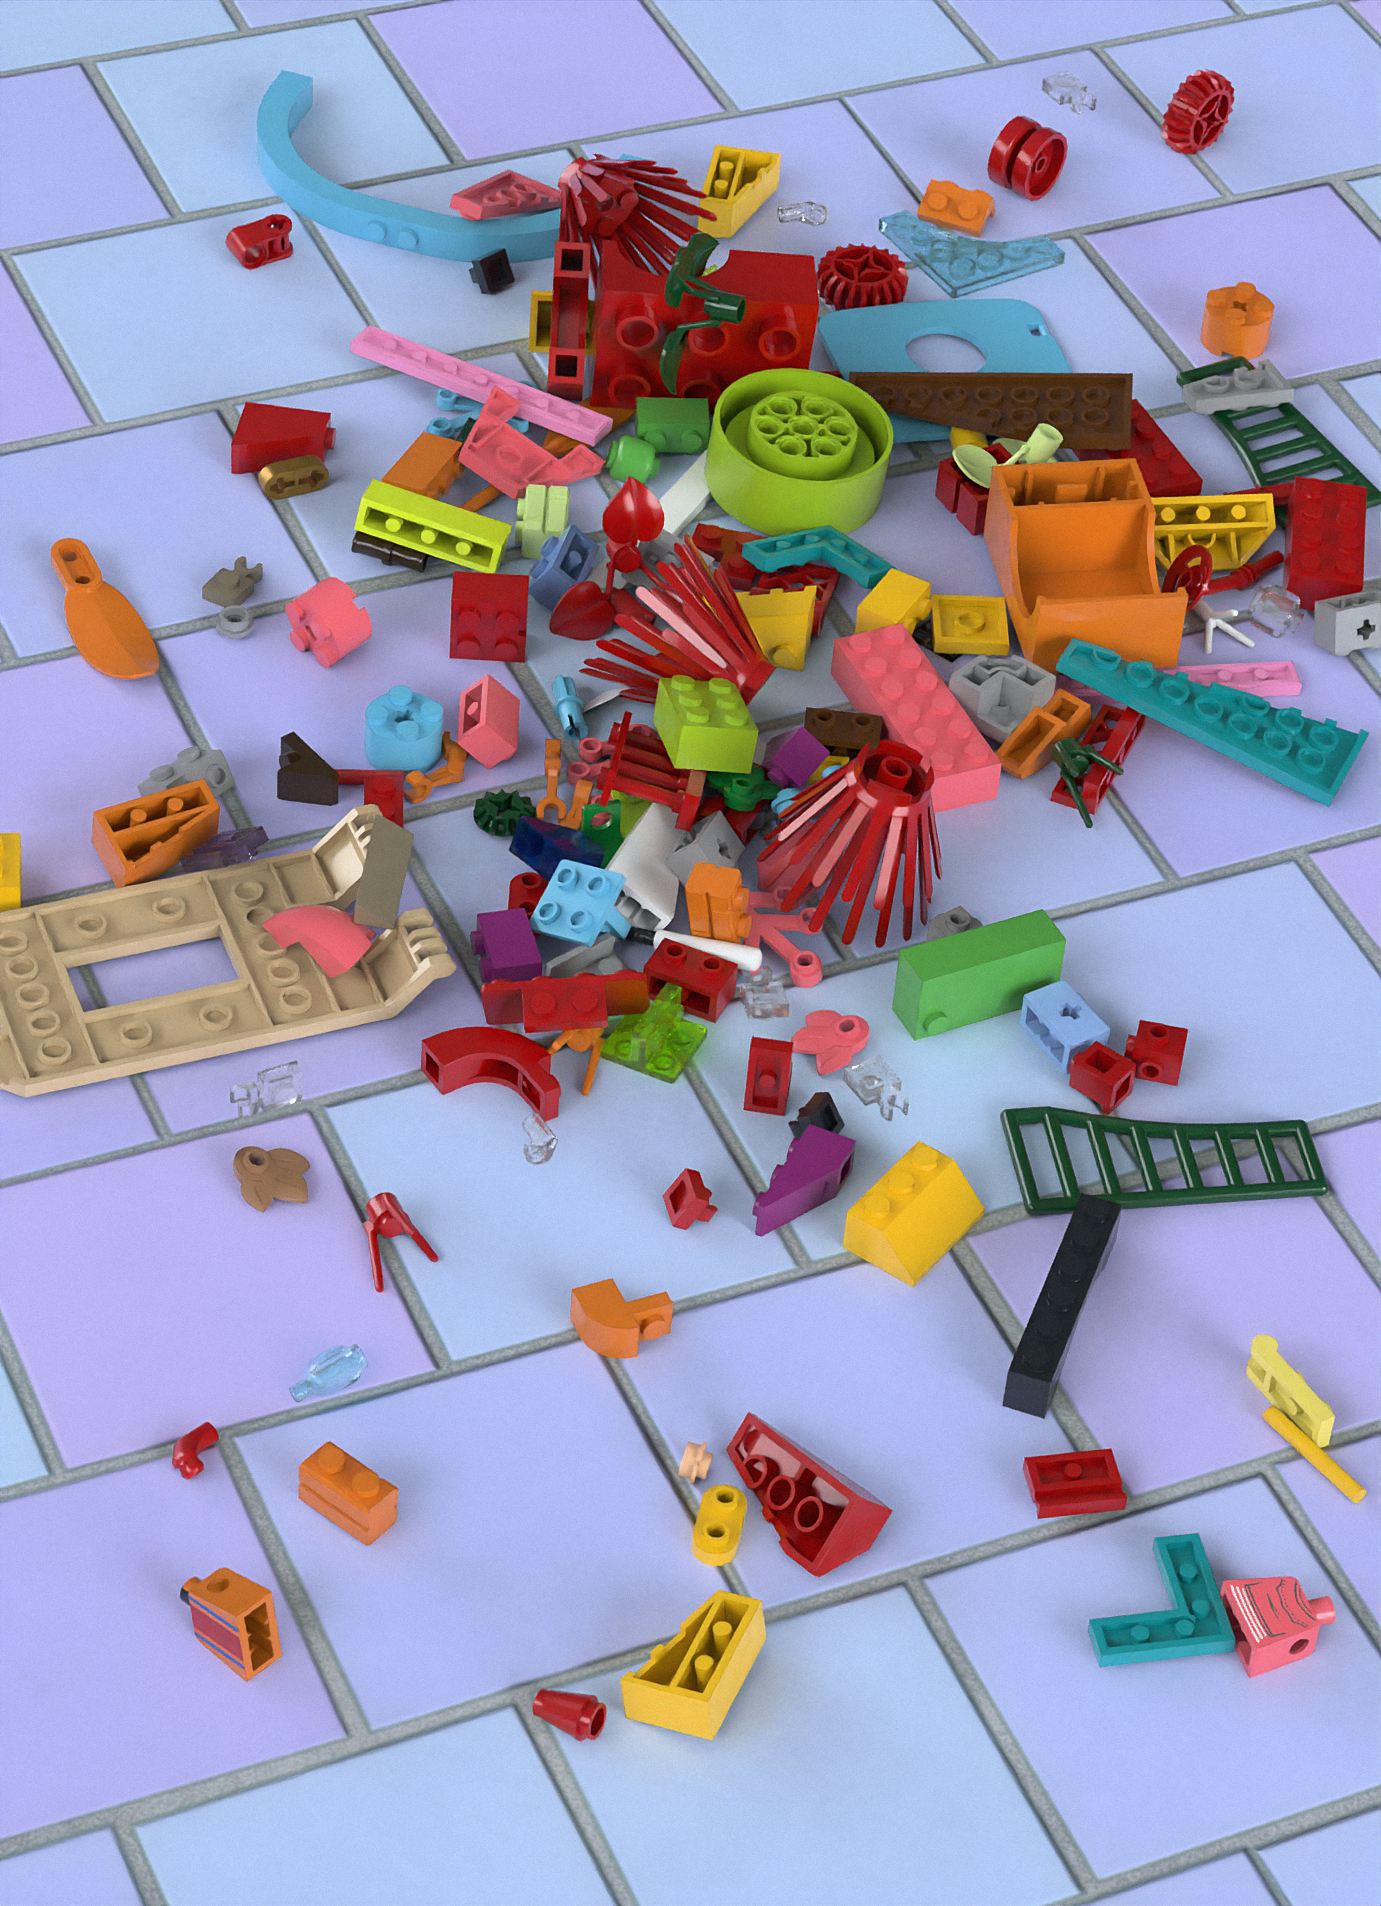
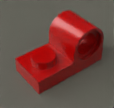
M752 1036L743 1110L785 1116L793 1062L791 1061L794 1042Z

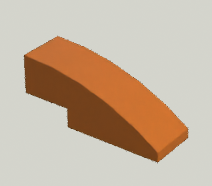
M1059 688L1042 709L1035 706L995 752L1002 763L1001 769L1023 780L1053 761L1051 756L1052 749L1056 743L1064 738L1077 740L1092 723L1090 704Z

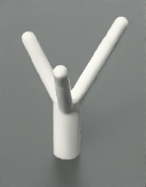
M1202 598L1191 608L1205 622L1204 652L1206 654H1210L1212 651L1213 628L1219 627L1248 647H1254L1255 643L1253 640L1221 620L1237 616L1238 610L1229 609L1215 612Z

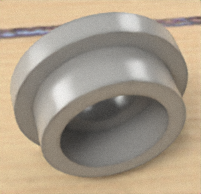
M232 605L225 607L216 619V630L218 633L233 640L248 636L254 628L253 618L250 616L249 611L242 606Z

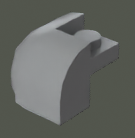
M983 654L972 659L951 674L948 688L979 732L1003 744L1035 706L1042 709L1051 699L1054 693L1056 676L1014 654L1011 660L1000 658L988 659Z

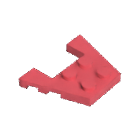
M496 385L492 388L489 398L472 427L458 458L460 463L514 500L525 497L526 487L529 484L546 485L547 488H550V486H563L602 473L606 464L604 459L582 444L578 445L562 459H557L505 423L518 413L521 402Z

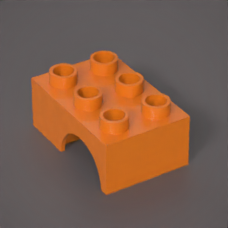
M1136 458L992 466L983 536L1024 658L1051 674H1062L1055 670L1073 638L1113 650L1115 654L1121 655V659L1129 662L1145 660L1153 663V668L1176 667L1188 594L1185 587H1177V592L1161 593L1154 550L1156 510Z

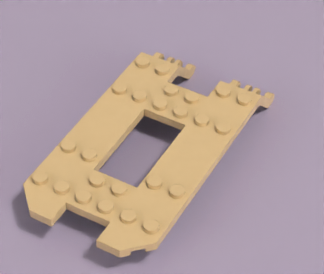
M375 804L354 807L312 849L0 912V1089L26 1098L394 1018L434 979L453 974L456 970V964L452 956L445 953L447 946L438 928L432 926L434 920L430 911L426 908L405 911L396 919L394 930L386 929L371 943L370 948L348 971L331 979L299 941L282 949L263 927L262 923L268 918L289 908L304 905H324L345 910L356 899L375 815L382 816ZM220 937L239 979L84 1012L66 969Z

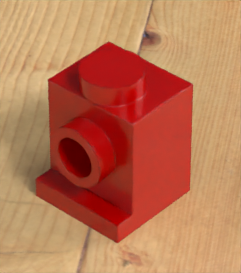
M1095 1041L1087 1050L1078 1052L1071 1060L1068 1067V1072L1071 1074L1069 1086L1103 1105L1102 1112L1109 1115L1132 1093L1137 1064Z

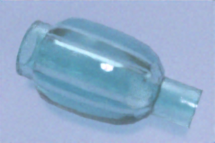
M357 1344L349 1347L343 1345L333 1346L307 1364L304 1369L303 1379L290 1386L289 1392L297 1403L310 1395L328 1397L340 1392L360 1379L361 1370L368 1367L367 1358Z

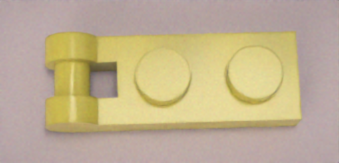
M1266 1334L1254 1337L1250 1349L1252 1357L1249 1358L1246 1368L1248 1378L1272 1405L1276 1406L1320 1448L1329 1445L1335 1419L1331 1407L1313 1392L1306 1384L1303 1376L1298 1371H1294L1277 1352L1278 1342L1275 1338Z

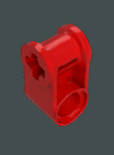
M272 214L246 225L237 226L228 233L225 241L226 247L249 270L277 260L286 259L293 253V245L289 241L292 221L285 215Z

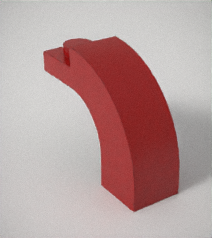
M479 1026L456 1028L422 1040L421 1071L442 1095L473 1083H496L517 1092L543 1122L558 1117L561 1087L556 1077L550 1074L551 1055L533 1040L512 1031Z

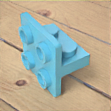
M565 859L561 860L529 920L532 932L588 947L594 944L597 937L607 932L614 937L625 939L632 925L614 907V904L626 882V878L621 873Z

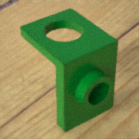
M619 799L608 801L606 807L599 805V803L582 807L580 842L593 867L605 869L624 841L620 834L622 804ZM598 813H611L610 820L604 825H591L592 818Z

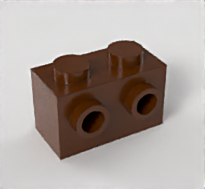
M806 707L804 728L831 752L829 756L849 757L850 762L857 758L865 744L870 743L868 749L870 750L877 749L880 742L882 716Z

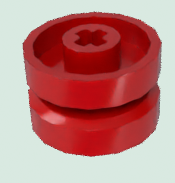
M1024 115L1016 116L1000 131L993 144L987 168L989 179L1003 188L1013 189L1018 195L1030 201L1041 199L1055 185L1062 172L1068 149L1066 137L1049 127L1042 128L1037 121Z

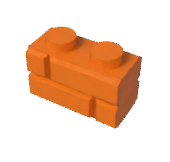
M704 862L694 864L685 885L690 935L740 944L742 938L749 936L752 926V915L745 913L749 899V889L742 886L740 870L721 866L718 869L716 865Z
M331 1441L324 1443L299 1466V1481L301 1482L299 1484V1499L364 1545H371L396 1522L398 1488L384 1478H379L377 1473Z

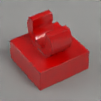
M685 1168L663 1194L673 1227L687 1230L695 1219L708 1222L718 1211L716 1206L709 1204L712 1192L704 1186L699 1171Z

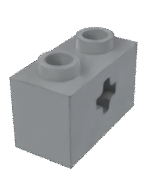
M1373 589L1315 601L1314 644L1328 650V653L1333 656H1347L1352 650L1361 648L1367 650L1381 648V591Z
M719 810L694 823L690 832L685 831L666 857V860L685 887L694 864L704 862L714 864L718 869L721 866L736 869L739 866L737 861L746 848Z

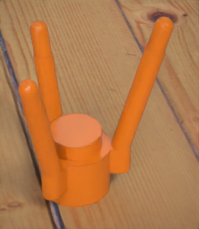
M605 1027L564 1030L546 1049L551 1057L565 1043L577 1052L591 1050L583 1081V1096H587L590 1093L600 1053L606 1046V1041L601 1037Z

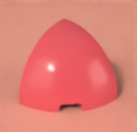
M304 905L289 908L273 915L262 923L263 927L282 949L299 941L330 979L348 971L372 945L370 940L377 936L368 925L353 923L354 915L344 910L324 905Z

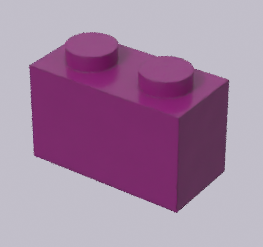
M525 908L477 914L476 931H471L470 942L473 955H480L481 958L479 959V972L482 983L488 982L490 984L491 981L496 979H510L513 982L530 981L534 977L542 976L543 962Z

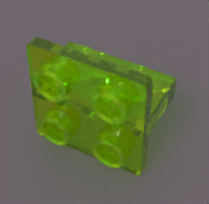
M667 982L644 1014L624 1015L602 1046L600 1057L664 1082L674 1084L706 1039L708 1029L705 1026L683 1019L685 1007L680 1005L682 987Z

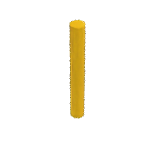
M1273 1405L1266 1409L1262 1418L1353 1503H1358L1364 1498L1367 1491L1276 1406Z

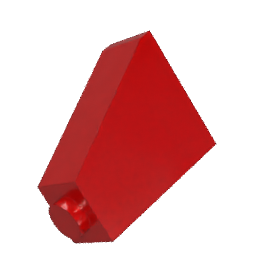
M246 402L231 443V473L260 472L269 464L306 455L318 456L324 463L328 449L333 450L336 442V428H331V413Z

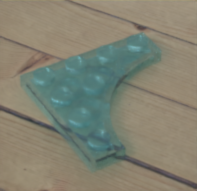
M908 210L879 218L878 230L952 299L1064 264L1065 252L1047 236L1010 242L983 241L957 236L934 228L915 217Z

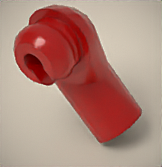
M203 1423L181 1437L174 1445L172 1465L174 1469H179L181 1476L186 1480L191 1479L204 1470V1463L197 1455L219 1440L218 1433L211 1423Z

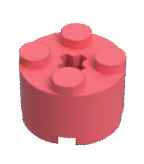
M328 577L318 582L285 605V611L293 629L290 633L293 645L302 652L306 649L310 650L324 668L331 667L364 644L372 636L370 617L365 607L358 610L352 599L357 597L354 591L346 583L335 577Z

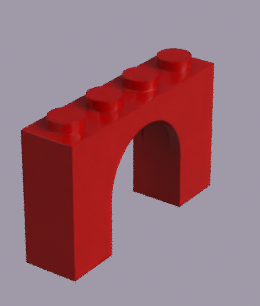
M555 241L547 393L564 400L582 401L591 243Z

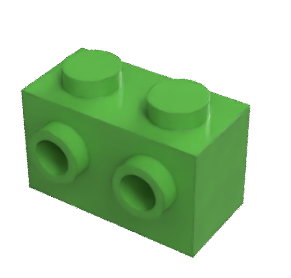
M636 397L635 438L652 443L655 446V454L660 452L694 454L704 453L707 450L710 430L708 399Z

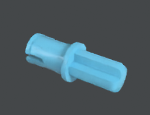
M562 674L555 677L556 681L551 684L556 701L554 711L557 717L561 719L565 738L570 741H578L576 728H578L582 739L588 733V727L582 713L584 703L577 695L573 679L570 676L563 677Z

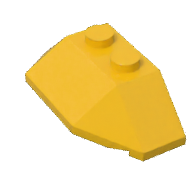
M1272 494L1151 498L1156 510L1154 530L1155 560L1166 571H1168L1175 558L1184 549L1192 545H1201L1209 550L1212 556V572L1233 571L1244 565L1276 529ZM1201 557L1190 561L1188 566L1191 568L1194 565H1200Z

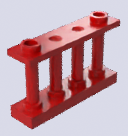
M625 711L621 724L613 723L607 744L614 746L609 768L601 767L595 789L602 791L599 805L606 807L611 790H615L671 807V812L678 814L675 828L690 832L701 800L707 770L674 768L662 740L628 730L632 713Z

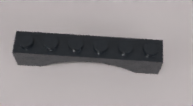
M1081 1193L1008 1369L1002 1406L1045 1419L1057 1389L1070 1344L1085 1303L1097 1277L1105 1269L1116 1242L1122 1210L1121 1204Z

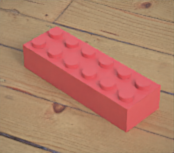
M903 623L834 639L831 675L856 712L882 716L880 740L900 742L917 750L923 756L920 766L925 770L926 774L930 766L934 771V784L930 792L934 813L997 798L1001 761Z

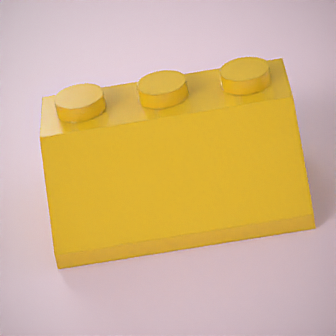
M918 1141L847 1211L842 1247L914 1287L984 1215L985 1208L954 1159Z

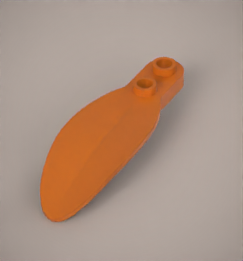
M64 538L56 541L51 547V565L66 591L64 602L65 619L71 638L80 655L94 669L112 678L136 679L155 674L160 666L159 655L150 632L135 608L116 588L102 580L101 571L84 542L75 538Z

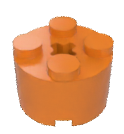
M1239 282L1236 286L1210 290L1207 293L1201 326V343L1208 351L1222 357V352L1233 354V358L1244 356L1247 360L1260 356L1265 351L1269 341L1274 304L1264 294L1256 291V286L1249 282Z

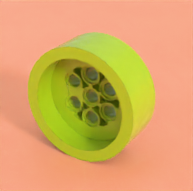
M796 368L759 371L732 383L725 389L717 401L705 461V481L712 497L723 510L739 522L760 532L779 536L831 525L840 532L848 534L866 524L876 513L880 505L893 446V428L886 412L869 394L843 379L818 371Z

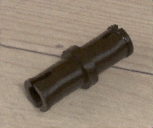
M361 531L355 533L351 548L353 553H360L380 559L384 565L391 566L393 563L417 570L420 573L425 570L429 554Z

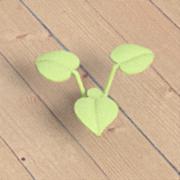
M1040 423L1027 442L1000 437L991 445L1000 443L1012 455L1004 464H997L992 455L974 445H960L952 452V455L966 476L975 483L990 488L992 466L1014 465L1017 461L1020 464L1057 462L1053 454L1062 443L1063 436L1051 425Z

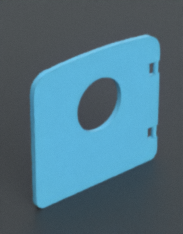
M1017 299L943 300L862 307L827 313L821 317L818 323V336L835 371H840L841 379L847 382L849 381V372H930L915 364L909 358L905 349L910 341L927 334L953 335L977 346L984 354L986 364L976 372L1073 373L1053 335H1050L1040 312L1031 304ZM1038 330L1041 336H1033L1030 331ZM886 413L893 428V444L949 439L952 426Z

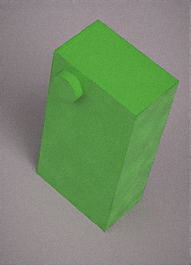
M1040 909L899 950L892 1010L914 1041L1022 1009L1025 994L1060 981L1066 938L1047 913Z

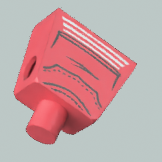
M1292 1576L1226 1580L1222 1584L1220 1596L1236 1639L1234 1647L1249 1678L1310 1656L1315 1649L1319 1626L1335 1622V1608L1330 1597L1325 1596L1307 1600L1298 1580Z

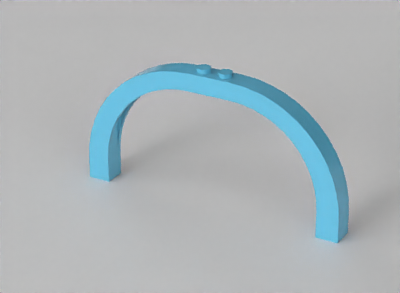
M282 70L263 96L257 117V154L262 174L274 192L291 208L306 218L342 234L445 260L472 263L471 261L496 249L504 248L510 263L536 261L554 257L555 241H559L561 208L527 217L473 221L463 217L435 213L371 197L344 188L326 179L307 165L298 155L291 142V136L296 127L313 106V77ZM622 153V155L620 156V158H619L618 160H648V159L639 158V157H635V156H631V155H627V154H623V153ZM641 183L652 188V185Z

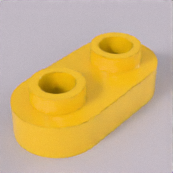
M716 1485L709 1488L703 1494L693 1530L692 1552L704 1564L711 1566L724 1565L732 1561L737 1553L746 1517L747 1499L743 1492L734 1486Z

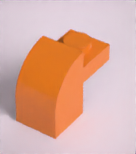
M613 1278L572 1289L570 1320L584 1344L598 1354L619 1359L637 1357L638 1342L656 1339L671 1333L673 1302L667 1291L625 1302Z

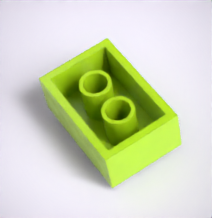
M685 675L660 678L652 720L674 768L751 774L759 730L735 683L723 678L698 681Z

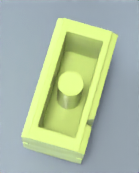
M529 484L526 487L525 499L518 498L517 520L522 521H516L515 543H522L521 555L523 558L540 559L542 554L539 553V550L544 542L552 535L557 538L568 528L570 497L568 487L550 486V488H547L546 485Z

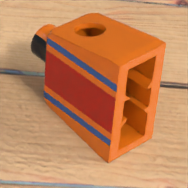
M226 1567L217 1569L203 1580L199 1577H192L184 1583L180 1591V1599L190 1606L196 1638L243 1680L249 1681L282 1656L272 1591Z

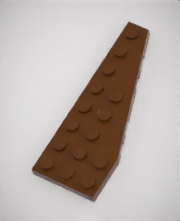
M849 372L848 382L869 394L886 413L1023 442L1029 440L1040 423H1045L1057 429L1063 436V441L1058 449H1107L1111 451L1130 449L1133 373Z

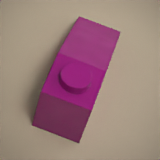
M801 726L771 738L767 743L762 765L769 770L767 773L769 779L781 789L800 788L831 752Z

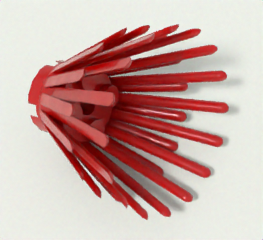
M593 154L597 159H590L588 161L583 156L575 159L565 168L558 181V187L562 191L561 198L558 197V201L561 204L559 241L580 243L581 239L582 243H591L589 272L595 292L599 266L592 240L599 257L602 240L616 241L619 251L631 264L652 273L636 251L637 249L660 276L668 277L670 271L645 242L671 266L675 258L673 254L676 255L681 246L647 218L686 242H689L694 233L702 232L643 197L690 216L697 215L710 221H717V216L713 212L641 184H649L700 199L707 198L704 192L691 189L686 184L689 181L662 175L677 174L678 171L673 168L652 166L656 164V161L611 160L601 154Z
M685 533L684 541L686 545H680L676 542L673 547L674 552L701 590L715 614L674 563L671 562L667 566L663 561H659L657 563L658 572L685 603L682 611L657 587H652L648 591L645 587L639 586L636 589V595L672 626L675 632L671 629H665L662 632L637 614H631L629 618L623 614H617L614 617V621L662 653H658L655 656L647 654L616 638L610 641L600 639L596 642V646L663 678L685 675L698 681H710L712 678L729 680L735 683L747 707L777 667L764 656L722 565H720L719 570L715 569L712 574L689 534ZM600 657L589 658L583 661L585 665L601 671L584 668L578 672L630 687V689L620 691L621 695L618 697L655 705L659 678Z
M880 740L877 749L868 750L870 743L865 744L857 758L790 798L789 800L796 802L778 815L780 819L788 818L770 831L763 840H771L780 833L778 838L757 857V862L765 861L811 819L818 818L826 810L764 878L763 886L765 888L770 887L790 865L800 863L835 822L840 819L781 903V910L789 912L811 880L815 887L821 886L849 843L808 925L811 932L819 931L854 862L841 894L842 901L848 903L852 901L856 892L842 935V943L845 945L851 944L854 940L884 845L885 850L873 901L874 909L880 910L875 937L877 948H882L886 942L901 854L905 855L902 898L904 906L902 936L905 941H908L912 935L917 840L920 921L924 926H926L928 919L927 901L931 904L933 893L930 841L935 874L939 880H942L941 852L930 792L934 784V771L930 766L926 774L925 770L920 766L923 756L917 750L892 740Z

